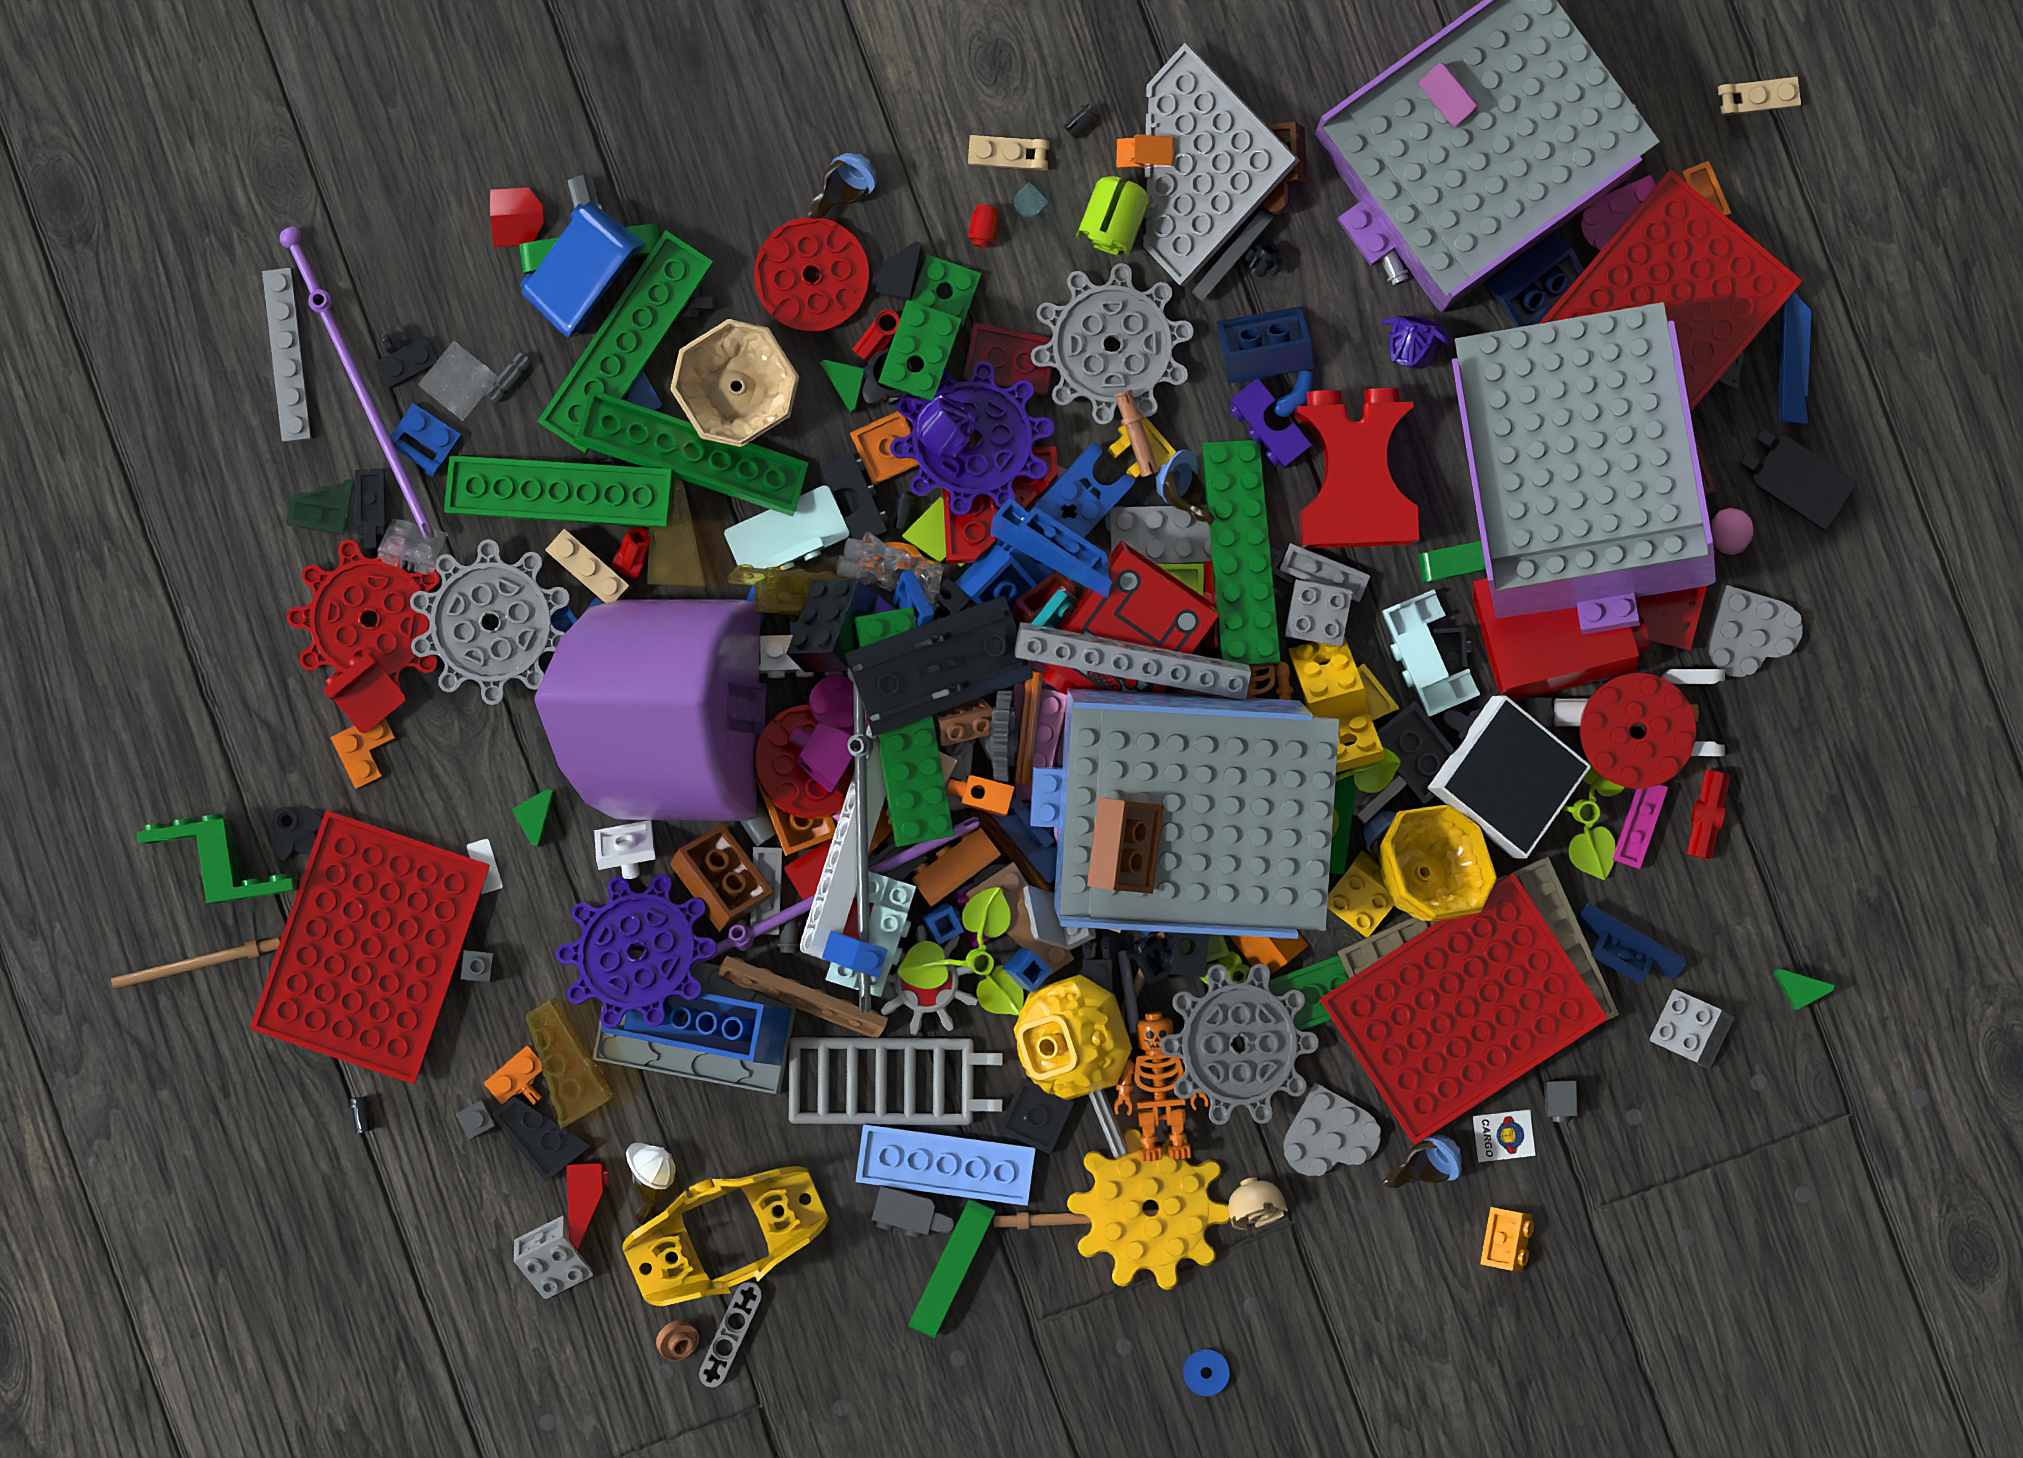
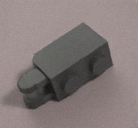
M880 1186L872 1220L877 1221L876 1227L893 1231L894 1226L905 1229V1235L921 1238L922 1234L928 1235L929 1229L947 1233L954 1227L951 1216H945V1214L934 1211L935 1204L931 1198L887 1186Z

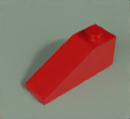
M604 1163L567 1165L570 1243L577 1251L605 1192L604 1186H609L610 1183L609 1169H604Z

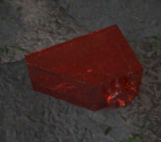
M1056 571L1014 601V622L1019 627L1020 622L1031 624L1058 589L1075 595L1077 588L1061 573Z

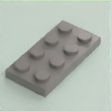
M1174 506L1110 509L1111 553L1120 540H1122L1156 564L1204 563V561H1212L1208 523L1199 522L1187 511L1177 509Z

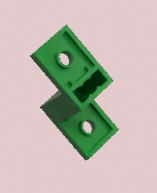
M930 255L926 256L911 301H906L878 383L929 401L935 399L949 356L954 354L981 273ZM949 284L953 288L952 296L948 299L939 298L936 293L939 285ZM919 357L923 360L924 367L920 372L914 373L907 368V362L910 358Z
M223 815L201 816L202 822L195 823V819L190 818L175 820L171 827H166V824L161 823L144 825L145 831L137 832L138 843L147 845L197 837L207 904H218L298 891L299 879H292L290 874L269 876L270 882L262 883V879L258 878L241 881L232 820L224 819Z

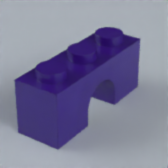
M1256 378L1230 399L1232 407L1229 410L1239 422L1244 420L1250 427L1247 431L1250 437L1257 444L1262 442L1267 448L1268 452L1265 455L1275 467L1280 464L1284 469L1311 447V443L1295 423H1292L1282 431H1274L1265 424L1264 412L1275 402V399L1261 381Z

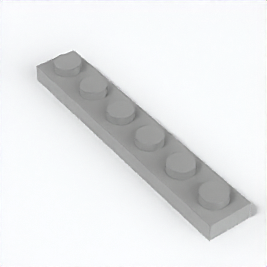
M292 268L262 271L282 442L312 439Z

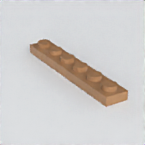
M726 956L716 978L872 1038L880 1036L888 1018L881 1016L875 1010L870 1009L867 1013L865 1009L862 1013L860 1008L849 1000L829 996L823 990L811 989L801 985L795 979L780 977L773 974L769 969L754 967L737 957L731 958Z

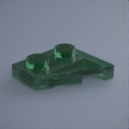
M348 479L344 480L345 483L330 487L326 485L316 488L312 492H301L292 495L286 519L287 526L344 536L354 480Z

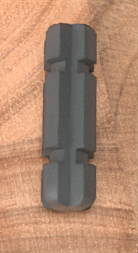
M518 353L513 359L514 363L512 365L509 364L495 380L496 384L491 385L486 391L487 397L493 402L498 403L503 398L505 390L508 392L522 375L521 371L526 370L531 364L530 358L524 353Z

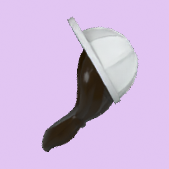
M633 1143L628 1147L626 1156L632 1170V1183L642 1198V1202L636 1212V1220L639 1224L644 1225L645 1220L652 1216L657 1201L666 1194L669 1186L672 1185L676 1167L672 1155L663 1147Z

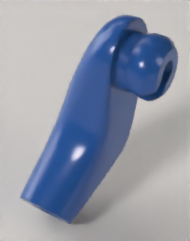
M1305 370L1299 372L1294 389L1272 404V411L1275 415L1286 417L1295 412L1297 406H1304L1307 403V392L1312 391L1314 373Z

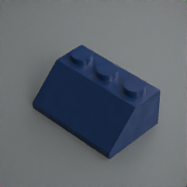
M1552 232L1486 285L1498 305L1518 328L1539 324L1584 271V268L1572 247L1559 235Z
M1301 306L1217 322L1229 384L1314 368L1311 339Z

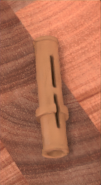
M1132 389L1114 395L1123 418L1120 421L1122 426L1125 425L1141 471V477L1159 472L1141 421L1144 417L1142 413L1139 414Z

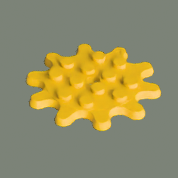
M1130 1127L1122 1134L1128 1148V1154L1125 1156L1110 1159L1099 1151H1091L1086 1154L1084 1165L1094 1176V1187L1089 1192L1071 1194L1068 1198L1067 1206L1075 1214L1086 1215L1092 1223L1090 1233L1078 1243L1080 1254L1084 1257H1093L1101 1252L1111 1254L1115 1260V1268L1112 1273L1115 1284L1122 1287L1128 1286L1139 1270L1149 1269L1155 1274L1158 1285L1162 1289L1170 1290L1178 1283L1177 1265L1182 1259L1191 1258L1201 1266L1211 1265L1216 1259L1215 1250L1205 1239V1231L1213 1224L1221 1225L1230 1221L1228 1205L1214 1202L1208 1195L1209 1185L1220 1177L1221 1166L1217 1161L1211 1159L1198 1165H1192L1182 1158L1169 1159L1167 1146L1173 1144V1141H1170L1169 1134L1161 1146L1162 1160L1141 1162L1138 1149L1144 1147V1143H1141L1140 1139L1143 1135L1138 1128ZM1147 1200H1153L1158 1205V1212L1153 1217L1143 1213L1142 1206Z

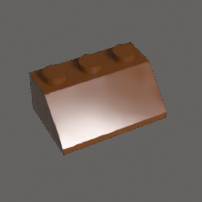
M1098 797L1087 886L1153 894L1164 805Z
M724 824L680 848L670 863L693 897L699 898L705 903V913L719 932L742 920L774 892Z
M981 827L959 836L961 842L952 848L948 844L937 852L936 855L939 859L931 865L925 861L912 871L915 876L911 880L931 907L1001 856V853Z

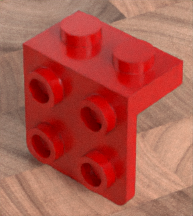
M359 653L348 662L350 668L341 674L338 671L325 681L328 686L323 691L330 699L336 702L359 732L367 733L405 702L406 696L372 654L367 653L363 656L362 653Z

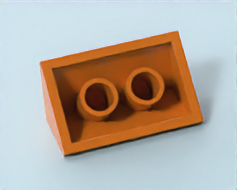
M756 778L785 856L805 850L834 837L836 827L832 817L805 819L782 811L767 798Z
M1299 932L1298 939L1228 935L1252 967L1256 964H1264L1270 970V975L1309 946Z

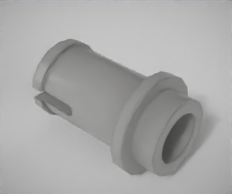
M1392 249L1381 258L1389 276L1387 281H1391L1393 286L1409 279L1407 276L1409 271L1408 269L1404 270L1395 249Z

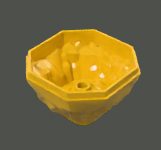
M1449 804L1397 812L1380 845V855L1378 858L1382 866L1380 873L1393 904L1398 909L1422 921L1459 919L1467 915L1480 913L1497 879L1480 826Z
M1082 975L1073 976L1037 988L1035 992H1030L1019 1012V1018L1013 1029L1017 1040L1018 1056L1022 1066L1025 1068L1026 1075L1032 1079L1034 1084H1039L1048 1094H1055L1065 1100L1074 1099L1117 1085L1132 1050L1115 995Z

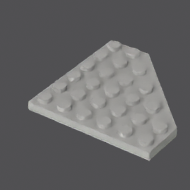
M1187 43L1180 47L1147 84L1146 97L1149 98L1148 114H1146V135L1174 138V167L1145 168L1149 205L1144 216L1146 218V235H1143V247L1183 287L1300 161Z

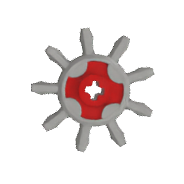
M924 926L917 927L916 937L918 943L927 941V932ZM957 935L946 941L943 947L944 960L950 959L949 955L957 946L960 936ZM903 951L899 958L900 964L906 955ZM945 965L948 971L946 982L933 989H922L905 982L898 975L897 968L896 973L888 974L886 983L895 984L898 996L886 1003L881 1012L883 1015L893 1013L900 1005L906 1004L914 1010L910 1031L911 1034L917 1035L921 1028L924 1012L936 1011L942 1025L950 1031L954 1029L953 1020L946 1011V1005L953 998L959 999L967 1005L977 1004L978 999L972 994L958 989V977L974 972L968 967Z

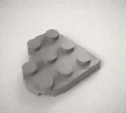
M1726 585L1709 640L1708 653L1711 656L1712 663L1717 669L1725 670V675L1729 677L1740 678L1755 673L1761 667L1766 657L1778 658L1785 656L1797 647L1802 638L1803 625L1801 615L1792 606L1782 601Z
M1314 1083L1286 1133L1283 1142L1284 1156L1289 1165L1298 1173L1308 1176H1321L1331 1170L1337 1162L1347 1165H1360L1370 1159L1378 1149L1381 1130L1375 1118L1367 1111L1323 1086Z

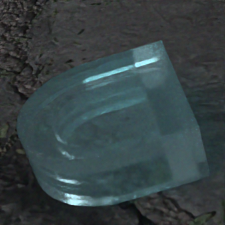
M1030 182L1016 194L1014 199L1016 211L1024 217L1036 216L1049 204Z

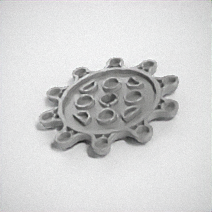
M1119 263L1112 268L1109 281L1102 286L1092 284L1086 274L1081 271L1072 272L1067 278V285L1072 294L1070 302L1065 306H1056L1047 302L1038 307L1037 318L1051 328L1053 337L1048 344L1035 347L1031 353V360L1034 365L1038 367L1053 366L1060 372L1061 380L1052 392L1054 402L1065 406L1076 397H1087L1093 404L1092 417L1096 423L1106 425L1113 419L1115 407L1118 405L1114 395L1132 389L1139 414L1142 413L1143 417H1150L1157 410V402L1153 396L1155 385L1163 381L1173 385H1181L1185 383L1188 377L1187 369L1173 359L1172 349L1176 344L1189 341L1192 338L1193 327L1187 321L1173 322L1165 317L1163 310L1165 304L1172 297L1171 287L1166 283L1160 282L1156 283L1148 291H1137L1131 282L1132 270L1123 263ZM1111 337L1116 338L1120 342L1119 350L1115 352L1106 351L1104 347L1105 340Z
M487 539L479 544L477 560L470 566L460 565L454 557L448 554L439 556L435 567L442 578L441 588L434 593L418 591L411 596L410 605L412 609L426 615L430 622L428 631L414 638L411 649L418 657L438 655L443 659L445 668L439 677L438 683L443 691L454 692L465 680H475L481 686V695L484 702L495 705L502 700L504 684L511 678L520 679L529 689L538 690L544 676L538 665L539 657L547 651L555 652L561 637L565 634L552 626L551 616L556 610L568 604L569 594L562 587L545 590L538 586L536 575L542 566V560L537 553H525L519 562L508 565L500 559L497 543ZM490 614L497 616L499 619L498 627L493 631L486 630L482 625L484 617Z
M1219 964L1213 965L1207 971L1209 989L1205 996L1196 998L1188 992H1179L1173 998L1174 1009L1184 1017V1028L1178 1034L1163 1037L1160 1042V1049L1166 1056L1180 1057L1185 1063V1072L1174 1085L1175 1094L1181 1099H1188L1198 1092L1207 1094L1211 1101L1209 1118L1214 1124H1225L1229 1120L1233 1108L1238 1105L1246 1106L1250 1110L1255 1122L1260 1124L1267 1123L1273 1114L1270 1099L1274 1092L1283 1090L1291 1096H1300L1306 1089V1082L1295 1071L1294 1062L1301 1054L1313 1053L1317 1049L1319 1042L1315 1034L1312 1032H1301L1294 1025V1015L1304 1006L1305 997L1299 990H1290L1282 996L1273 995L1268 988L1270 970L1264 964H1256L1251 967L1247 979L1242 983L1233 982L1224 966ZM1236 1036L1242 1037L1245 1043L1243 1050L1240 1052H1236L1231 1046Z

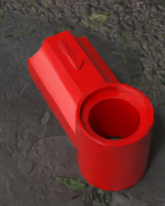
M892 310L881 311L852 350L866 362H869L877 351L884 350L894 338L900 317ZM887 316H892L896 320V326L891 331H884L881 328V321Z
M641 527L629 528L610 568L637 581L648 559L645 557L651 541L648 531Z

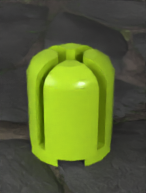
M1102 177L1096 183L1076 238L1081 241L1082 236L1092 240L1096 249L1113 255H1118L1120 250L1124 251L1126 256L1129 257L1149 205V196L1142 187L1128 180L1125 184L1120 177Z

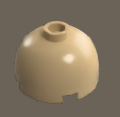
M1255 1177L1245 1179L1240 1183L1241 1186L1232 1193L1228 1205L1232 1226L1238 1230H1246V1224L1255 1223L1256 1228L1270 1224L1284 1216L1283 1210L1288 1211L1281 1191L1273 1183L1263 1180L1257 1181Z

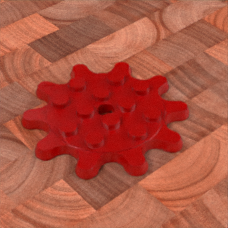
M351 539L344 540L338 548L340 564L336 570L326 572L316 565H308L303 569L301 577L303 582L312 589L313 600L309 605L293 607L287 613V622L290 626L306 629L312 636L310 647L303 651L299 657V663L303 669L313 671L322 665H331L335 668L336 672L339 671L342 674L350 668L348 662L356 655L362 653L364 656L369 653L373 655L400 690L399 674L403 668L413 666L423 673H430L436 669L438 661L435 655L418 657L411 649L414 638L425 634L429 629L430 622L426 615L412 609L410 598L418 591L428 593L439 583L440 576L437 570L431 567H426L417 573L406 572L402 566L404 547L400 542L395 540L388 541L378 557L368 559L362 555L358 543ZM368 611H373L377 614L378 621L374 627H366L362 622L363 615Z

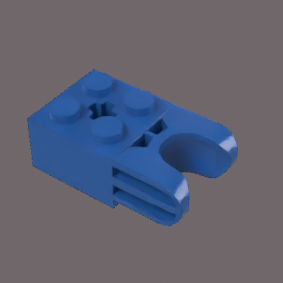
M1095 442L1082 452L1027 512L1030 513L1036 507L1084 538L1133 486L1135 479L1128 474L1119 477L1113 484L1108 486L1098 483L1093 477L1092 470L1095 461L1102 454V448ZM1062 506L1072 507V518H1063L1061 516L1064 512L1061 510Z
M998 539L955 584L971 598L975 605L1004 596L1014 618L1041 591L1040 585L1055 570Z

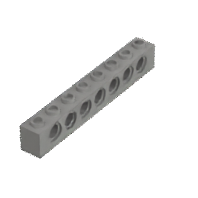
M1020 622L1015 647V656L1017 658L1246 700L1251 670L1247 664Z

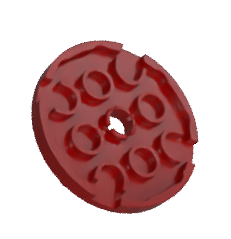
M804 217L789 221L770 234L758 252L754 268V280L760 301L774 319L793 330L815 333L836 328L856 313L868 290L869 266L860 242L847 229L829 219ZM809 267H815L820 271V277L815 283L807 282L804 279V272Z
M1629 673L1608 680L1590 696L1581 714L1579 736L1586 759L1603 778L1627 788H1649L1668 781L1687 763L1696 740V722L1688 700L1675 685L1652 674ZM1636 722L1642 723L1646 729L1645 735L1640 739H1635L1630 734V727Z
M810 705L789 708L774 717L765 727L756 744L754 769L762 791L782 811L800 818L822 819L834 816L842 811L855 770V756L852 757L831 793L795 763L802 749L790 743L788 739L796 726L811 735L818 724L813 720Z

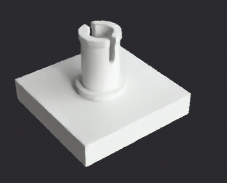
M651 820L594 830L598 870L621 866L623 878L632 879L640 875L638 862L656 859Z

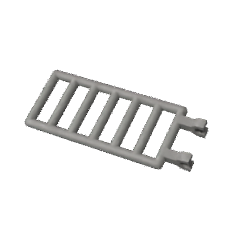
M793 1037L789 1042V1121L793 1124L970 1125L973 1122V1111H1003V1099H973L974 1065H1003V1053H974V1042L968 1038ZM801 1049H818L817 1112H800ZM830 1049H847L846 1113H829ZM858 1049H876L875 1113H858ZM887 1049L905 1050L904 1113H887ZM916 1050H933V1113H916ZM945 1050H962V1114H944Z

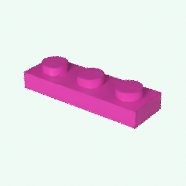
M1657 785L1635 790L1612 860L1636 869L1641 868L1668 787Z

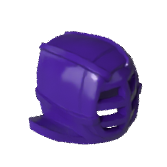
M1397 316L1381 321V326L1393 324L1389 334L1391 360L1407 368L1422 370L1432 361L1439 348L1442 347L1443 342L1450 345L1452 341L1451 335L1441 324L1413 316Z
M941 394L921 411L917 422V438L933 451L935 455L944 458H957L970 440L971 434L974 431L976 416L974 413L968 412L967 407L961 402L954 401Z

